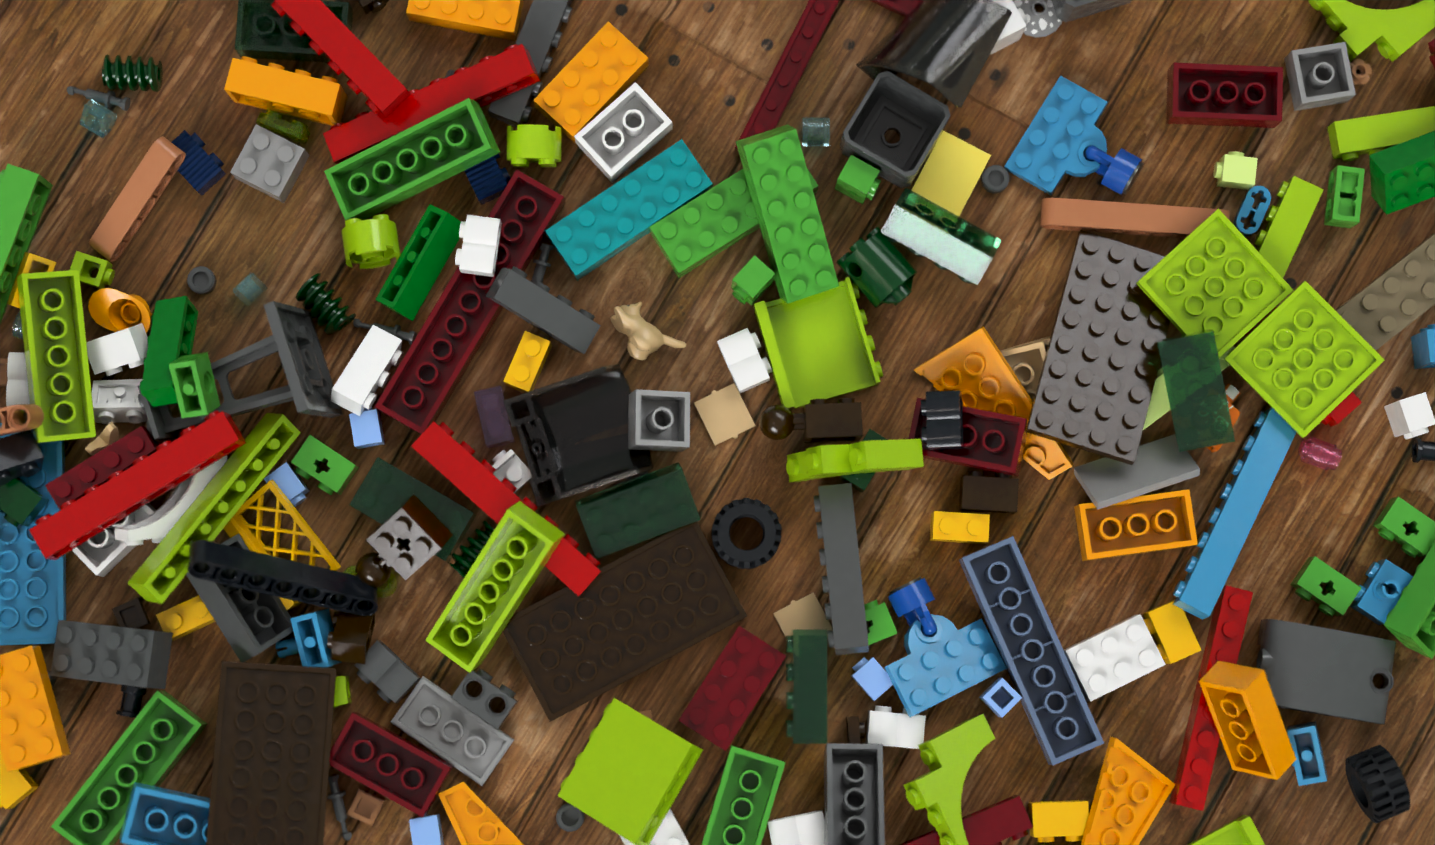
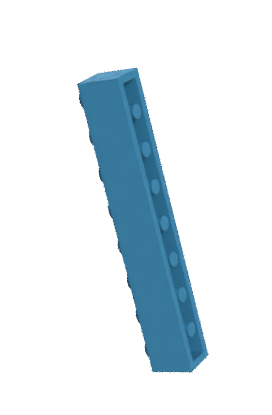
M1272 407L1258 414L1253 425L1257 427L1253 436H1248L1242 447L1245 454L1242 460L1238 459L1231 470V474L1234 477L1230 484H1225L1219 498L1223 500L1219 508L1215 507L1209 516L1208 522L1211 525L1208 531H1204L1197 541L1198 545L1196 546L1199 547L1196 557L1191 556L1186 564L1185 571L1188 572L1184 581L1180 580L1173 592V595L1176 596L1173 605L1202 620L1211 615L1296 434V431Z

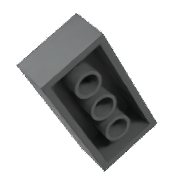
M239 533L221 543L249 550ZM189 571L186 574L241 662L251 659L293 632L291 616L279 597L199 579L190 575Z
M58 620L50 676L165 689L173 633Z
M826 743L824 750L825 845H885L883 744Z

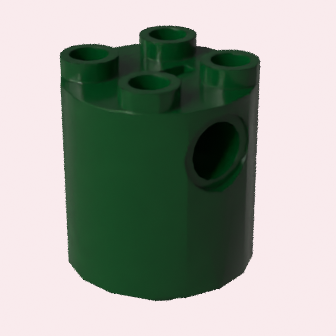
M877 226L866 236L867 241L863 240V238L859 239L849 248L853 253L847 252L836 263L875 308L883 303L896 306L912 292V281L917 271Z

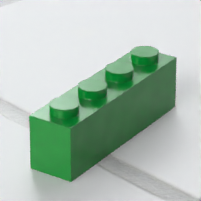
M429 204L375 300L393 312L413 321L460 239L459 229L461 221L450 213Z
M187 296L156 301L155 310L151 317L152 327L151 333L148 336L147 356L144 359L143 379L140 382V392L153 407L178 403L169 363L181 356L192 354L198 318V310Z

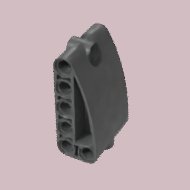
M1261 620L1257 644L1261 645L1258 653L1256 668L1264 670L1277 707L1385 725L1389 691L1394 684L1392 669L1396 641L1282 620ZM1377 673L1383 678V685L1379 689L1374 687L1372 682L1373 677Z

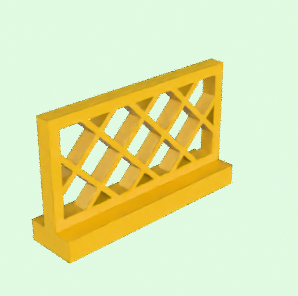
M274 480L267 482L251 496L223 528L230 538L239 533L250 551L279 557V552L290 553L291 560L296 562L297 554L310 556L309 565L315 566L316 557H320L326 560L331 567L329 568L330 570L337 571L341 568L340 564ZM269 490L276 496V508L264 506V494ZM247 509L257 510L256 525L248 524L241 514ZM263 511L275 512V527L262 526ZM282 513L290 514L294 519L293 530L281 528ZM262 530L274 532L273 546H265L262 542ZM280 533L293 534L292 549L279 547ZM299 535L307 536L311 541L310 551L298 550ZM279 597L286 610L302 603Z

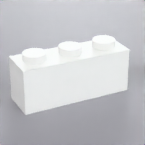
M372 325L332 388L331 402L358 416H361L365 408L369 410L377 396L374 393L378 387L383 388L390 376L388 371L392 365L396 367L404 352L401 351L402 340Z

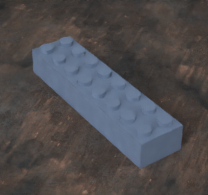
M1009 537L959 559L1015 690L1022 697L1020 701L1048 765H1056L1104 744L1014 537Z

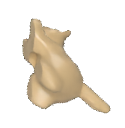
M642 302L622 305L621 307L616 306L614 308L615 315L610 318L617 331L628 336L627 350L631 357L637 360H646L649 354L657 351L664 344L673 348L686 347L687 344L685 342L663 335L654 325L646 322L641 317L640 307Z

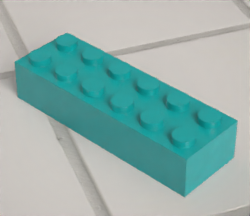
M681 139L545 230V233L578 281L650 233V226L713 188V183Z

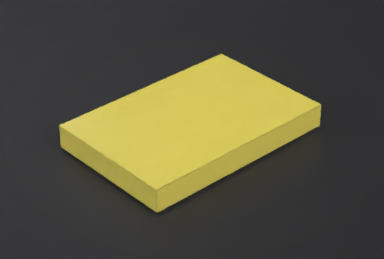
M943 131L905 204L953 228L991 155Z

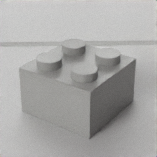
M1346 42L1292 50L1284 58L1294 111L1346 103L1356 95Z
M256 124L230 173L235 179L285 203L310 155L304 148Z
M636 389L629 394L628 449L682 452L690 447V392Z

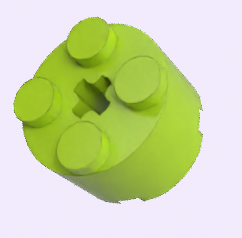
M522 124L517 125V130L513 131L512 126H507L506 160L511 161L513 167L528 168L529 163H538L541 168L557 167V162L561 161V127L555 126V131L549 130V125Z
M379 214L369 220L361 221L359 218H352L345 221V227L341 230L347 266L353 268L352 263H357L360 269H372L390 265V259L394 257L398 261L401 253L395 222L389 220V215Z

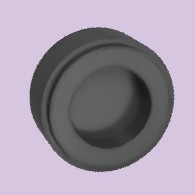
M1000 165L989 166L982 174V186L986 191L993 194L1004 191L1009 183L1007 170Z
M199 266L189 272L187 283L189 288L196 294L206 295L215 288L216 276L209 268Z
M569 803L561 806L556 814L558 826L568 832L579 829L585 818L584 812Z

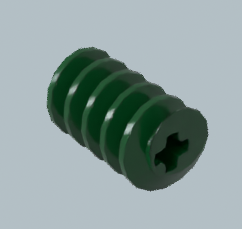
M105 55L102 79L104 86L107 85L110 90L116 89L117 86L121 90H126L129 86L132 91H136L140 86L142 91H148L150 87L154 92L160 91L163 78L161 61H159L158 65H155L153 57H149L148 63L144 64L142 56H139L136 64H133L132 57L127 56L126 62L122 63L120 55H117L114 63H111L110 56Z
M317 273L301 286L296 294V300L299 302L304 301L303 308L305 310L312 309L310 312L311 317H319L318 325H326L324 331L330 335L345 328L354 320L356 314L346 316L349 306L346 305L339 308L342 298L339 297L332 300L331 297L335 290L331 289L325 292L324 289L328 282L318 283L317 280L321 274Z
M486 521L482 522L486 530L485 532L479 529L475 530L478 537L477 540L471 537L467 538L470 545L469 548L463 545L459 546L463 554L462 556L455 553L451 555L455 563L449 564L463 578H465L495 530Z

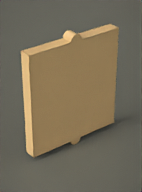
M735 383L717 392L712 390L710 395L694 402L714 446L731 438L737 439L739 434L756 426Z
M814 592L798 601L792 600L790 605L773 613L795 656L813 647L817 649L819 644L828 640L827 631L833 630L830 622L826 620V615Z

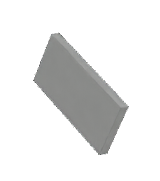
M1176 434L1139 446L1133 465L1104 457L1074 467V475L1098 510L1200 476V468Z
M422 676L391 723L473 781L483 786L514 742V739L502 730L496 729L451 698L452 695L425 676Z

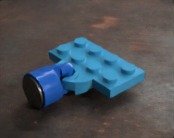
M1060 75L1004 168L1049 195L1053 194L1065 173L1074 177H1086L1096 172L1103 176L1102 185L1123 195L1127 194L1144 163H1142L1141 158L1123 148L1119 150L1115 158L1107 155V141L1102 131L1095 124L1108 102Z
M919 577L889 592L887 597L897 617L899 618L904 615L910 627L904 635V647L907 656L884 668L909 718L1007 669L982 618L958 630L952 621L947 618L929 613L926 604L935 600V597L925 578Z

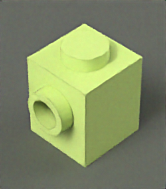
M1230 151L1228 154H1225L1219 162L1216 161L1213 175L1214 178H1217V186L1250 190L1255 185L1258 158L1245 157L1243 152Z

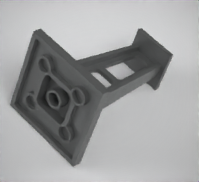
M276 301L264 304L273 335L211 363L214 379L218 380L224 397L223 404L212 412L224 411L230 414L231 417L294 400L298 413L329 418L343 415L341 407L331 402V393L334 385L310 311ZM279 352L289 385L236 400L228 380L229 373ZM141 392L138 395L140 406L146 411L148 418L146 422L147 429L154 439L174 441L179 438V431H183L190 426L197 427L205 422L204 418L207 415L174 418L169 405L153 407Z

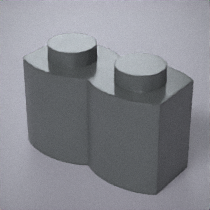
M377 640L370 647L365 664H355L359 669L356 674L367 684L372 681L379 688L377 694L387 703H390L391 700L398 703L420 680V677L381 640Z

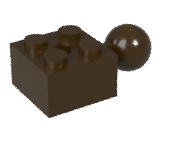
M840 398L838 402L827 404V399L810 400L809 404H805L803 413L792 414L785 406L772 405L762 412L759 426L762 433L772 440L785 439L793 430H804V443L860 441L863 436L861 402H855V398Z
M413 494L366 539L378 553L371 552L363 555L357 561L355 574L364 584L378 588L389 580L392 566L404 580H407L442 549L453 534Z

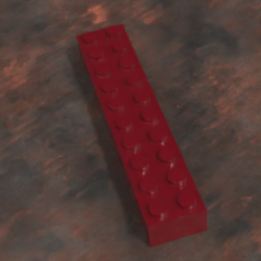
M516 169L488 216L501 219L502 222L494 277L461 273L458 266L376 403L375 408L420 435L433 421L436 422L503 309L501 305L486 297V294L502 267L512 269L514 266L525 272L546 237L545 230L553 225L565 205L564 196Z

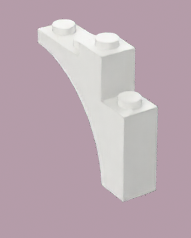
M227 455L177 485L169 499L147 518L135 524L115 528V540L126 541L127 546L143 545V540L152 539V543H160L227 462Z

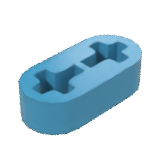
M1254 186L1247 191L1242 200L1233 225L1245 237L1254 234L1263 221L1271 202V194L1264 186ZM1260 193V199L1264 202H1260L1254 209L1252 206L1255 199L1251 195L1254 196ZM1250 213L1252 214L1250 223L1253 227L1245 230L1243 228L1244 223L1240 221L1246 219Z

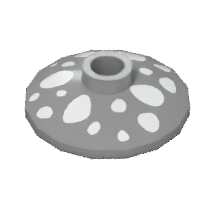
M1013 0L1016 8H1021L1027 18L1026 28L1023 32L1027 36L1035 38L1046 37L1054 33L1063 22L1057 18L1052 0ZM1037 4L1042 5L1044 11L1039 13L1034 9V6Z

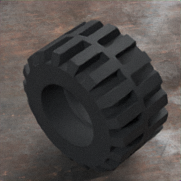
M750 498L736 499L728 505L726 504L715 517L712 527L714 549L727 564L739 569H753L762 566L774 556L779 548L782 537L781 524L776 513L771 510V507L763 504L760 500H752ZM749 517L755 519L762 527V541L754 549H739L731 541V526L740 518Z
M1377 745L1346 759V775L1352 793L1362 811L1371 821L1379 823L1410 809V794L1405 778L1395 759L1384 747Z

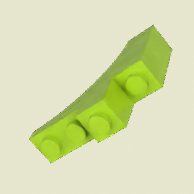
M1308 0L1315 10H1320L1326 17L1328 26L1340 33L1333 43L1346 42L1350 62L1374 42L1378 45L1377 48L1380 54L1394 62L1435 28V0H1422L1408 7L1389 10L1366 8L1346 0Z
M921 439L871 440L843 445H820L807 448L806 451L787 455L786 463L789 482L924 467Z
M984 714L972 717L919 744L921 759L929 767L930 771L903 785L906 790V798L914 806L915 810L926 808L928 820L936 828L940 837V845H969L961 817L963 785L967 772L976 756L987 744L995 740Z

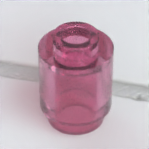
M1310 436L1307 440H1302L1298 449V455L1301 456V462L1327 471L1328 469L1335 470L1341 460L1342 450L1338 449L1335 444Z

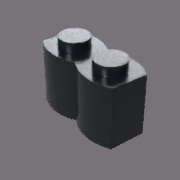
M960 390L926 392V399H921L922 416L927 418L926 427H922V443H927L929 450L963 449L962 393Z

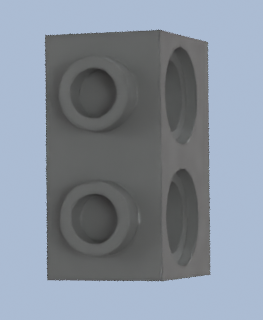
M480 668L477 672L474 670L471 673L468 672L451 698L496 729H499L518 702L513 698L516 693L504 684L500 688L490 682L493 677ZM472 681H478L482 685L483 690L478 697H472L468 693V685ZM495 697H501L505 701L506 706L501 713H496L491 709L490 704Z

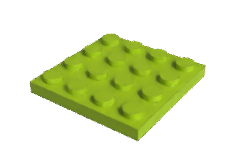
M1219 208L1136 282L1140 289L1210 365L1214 364L1293 291L1291 286Z
M1303 281L1224 358L1301 438L1307 436L1385 360L1306 281Z

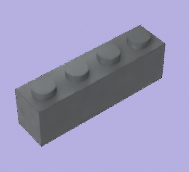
M514 266L512 269L502 267L486 297L573 351L585 354L601 326L593 321L595 316L584 309H580L578 312L571 307L573 302L561 295H558L557 298L548 293L550 288L539 281H535V283L530 282L526 279L528 274Z

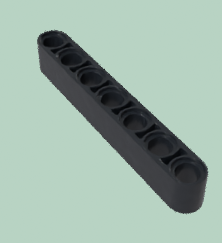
M207 540L195 541L189 547L188 571L190 575L199 579L359 616H370L378 609V588L364 584L355 575Z

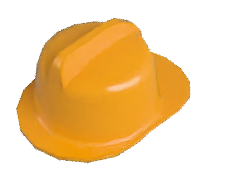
M102 288L94 292L89 299L88 309L90 315L100 326L117 332L143 323L146 333L148 332L152 313H150L146 300L141 296L135 294L128 295L117 289Z

